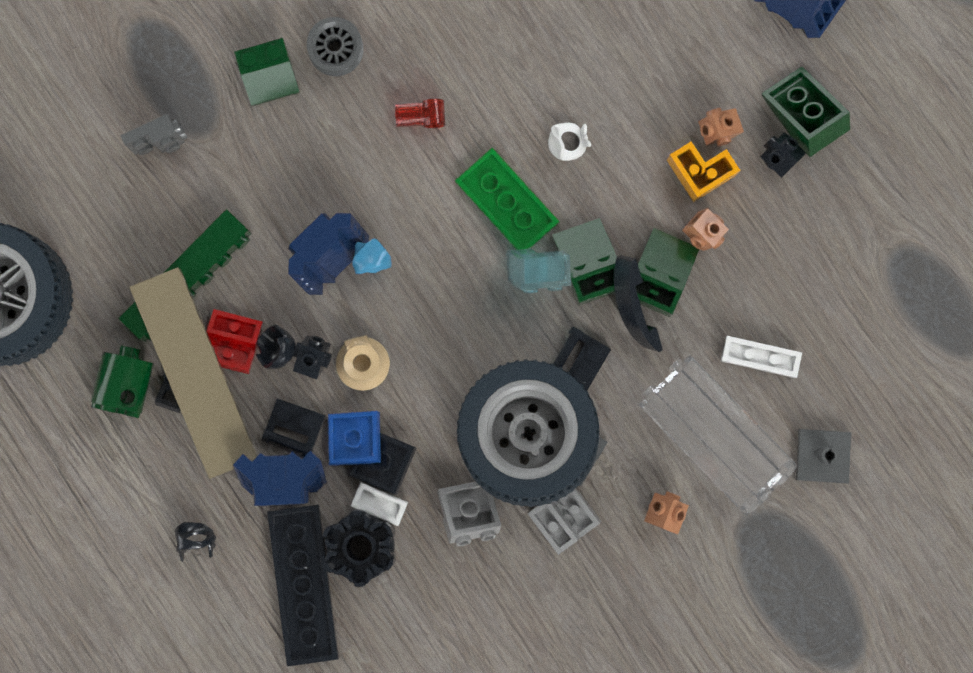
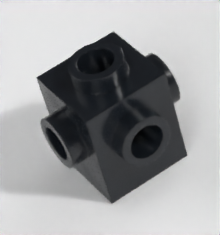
M784 132L779 138L774 135L764 145L767 150L760 157L768 168L774 170L782 178L806 152L793 137Z
M307 335L302 343L298 342L295 347L293 357H296L293 371L317 380L324 367L328 368L332 354L328 353L331 343L325 342L321 337Z

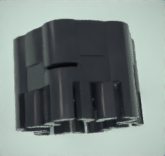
M358 509L351 511L349 515L338 523L328 526L323 532L324 542L327 546L326 563H324L326 571L334 573V575H342L350 583H354L355 587H363L373 578L389 570L396 562L395 529L393 525L370 515L365 510ZM358 535L367 537L372 544V551L365 558L356 557L350 548L351 541Z

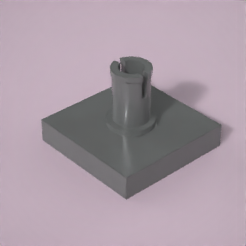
M798 429L796 480L849 484L851 432Z

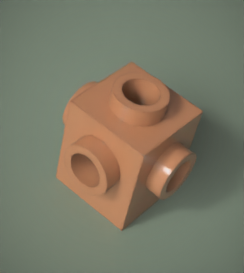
M721 108L710 110L706 113L707 117L698 122L706 145L716 143L719 147L732 142V138L744 132L736 108L721 111Z
M708 208L697 212L682 229L690 238L691 243L702 251L718 248L724 242L725 238L723 236L729 230L724 225L723 219L717 214H713Z
M666 491L665 496L654 493L644 522L678 534L689 505L679 502L681 497Z

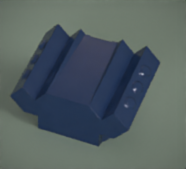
M846 0L754 1L765 2L769 12L777 13L792 24L793 28L804 29L807 38H820Z
M321 213L289 245L288 249L293 256L289 259L288 274L308 295H323V283H335V278L353 261L356 243L369 242V235L351 213H336L331 219L325 213Z
M293 451L289 455L264 456L260 453L253 462L242 454L233 464L241 486L251 495H254V506L309 503V493L318 492L327 482L321 460L311 451L302 460Z

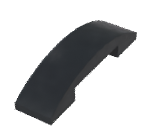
M619 255L616 257L614 288L621 318L631 336L641 346L661 352L663 348L657 328L646 325L635 286L643 282L637 260Z

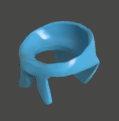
M371 239L367 243L357 242L355 245V254L352 261L355 274L377 273L392 266L391 256L377 239Z

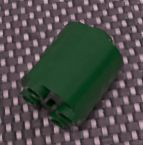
M120 345L118 355L102 352L91 398V408L139 418L140 413L143 411L154 363L139 360L141 350Z

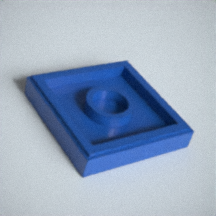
M379 411L328 414L330 466L381 463Z

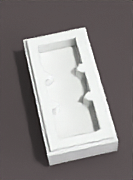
M361 482L351 507L365 510L370 515L399 526L408 502Z

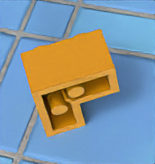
M692 141L671 153L666 160L693 202L729 181L740 172L739 167L727 149L705 162Z

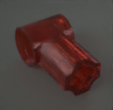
M426 99L422 103L395 104L396 126L444 127L446 125L444 100Z

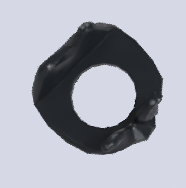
M183 522L176 527V551L179 553L180 561H184V553L187 550L204 548L208 546L209 557H213V548L216 547V536L211 528L205 524ZM196 534L206 536V539L201 542L188 540L187 538Z

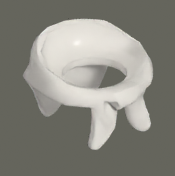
M569 122L553 125L548 139V146L552 155L562 161L575 160L581 157L586 147H591V142L586 134L587 125L584 124L581 129L576 124ZM573 132L578 136L579 146L576 150L568 151L565 149L561 139L563 133Z

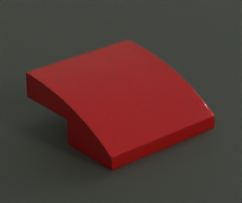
M213 309L206 331L222 368L245 374L250 373L257 349L256 343L262 330V321Z

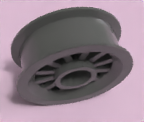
M329 17L319 21L310 30L307 37V51L313 65L320 72L329 76H343L352 72L359 65L363 56V42L358 29L350 21L339 17ZM332 43H341L340 50L335 52L329 50V46Z

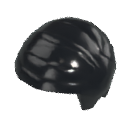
M276 324L272 325L259 336L256 344L260 354L255 355L263 367L279 369L292 359L296 347L295 339L285 329Z

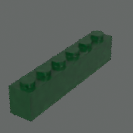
M226 209L163 273L179 267L192 298H194L197 294L195 291L201 285H207L214 278L213 272L219 266L221 268L225 267L231 261V254L237 248L241 250L250 241L249 236L252 233ZM134 302L118 319L139 340L144 342L147 340L151 341L137 304Z

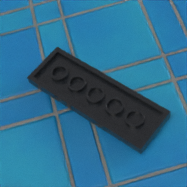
M318 504L268 511L287 667L338 660L339 653L329 576L324 567L326 552L320 506Z

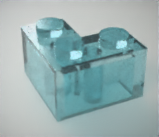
M533 249L508 250V281L515 285L516 288L522 290L523 293H536L538 288H547L549 291L562 290L563 286H571L570 255L564 251L537 253Z

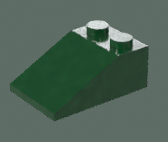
M802 66L762 93V97L788 134L798 142V145L809 157L850 130V112Z

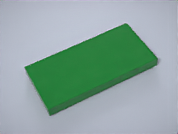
M493 148L487 151L455 180V183L521 256L560 222Z

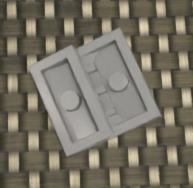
M577 488L572 493L567 494L566 497L551 502V504L537 505L527 513L558 555L602 522Z

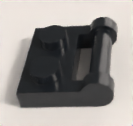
M572 326L568 332L570 335L553 364H555V367L562 368L578 340L585 343L569 372L571 376L576 377L583 384L584 389L587 391L611 349Z
M277 398L261 441L267 444L272 442L303 453L302 456L305 457L309 451L313 453L326 415ZM278 425L308 436L307 443L305 444L274 433L276 426Z

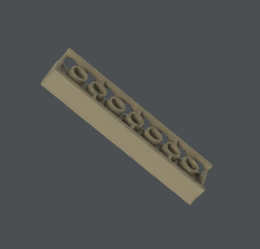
M178 267L130 286L132 295L209 479L233 470V464L242 454L250 461H253L258 456L181 269Z

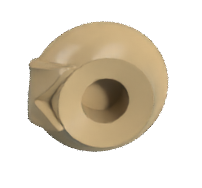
M367 335L344 340V345L339 350L336 358L337 373L343 383L352 389L361 391L370 390L380 385L386 378L390 366L386 349L381 343L369 338Z

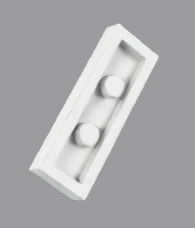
M726 336L721 361L797 378L802 352Z

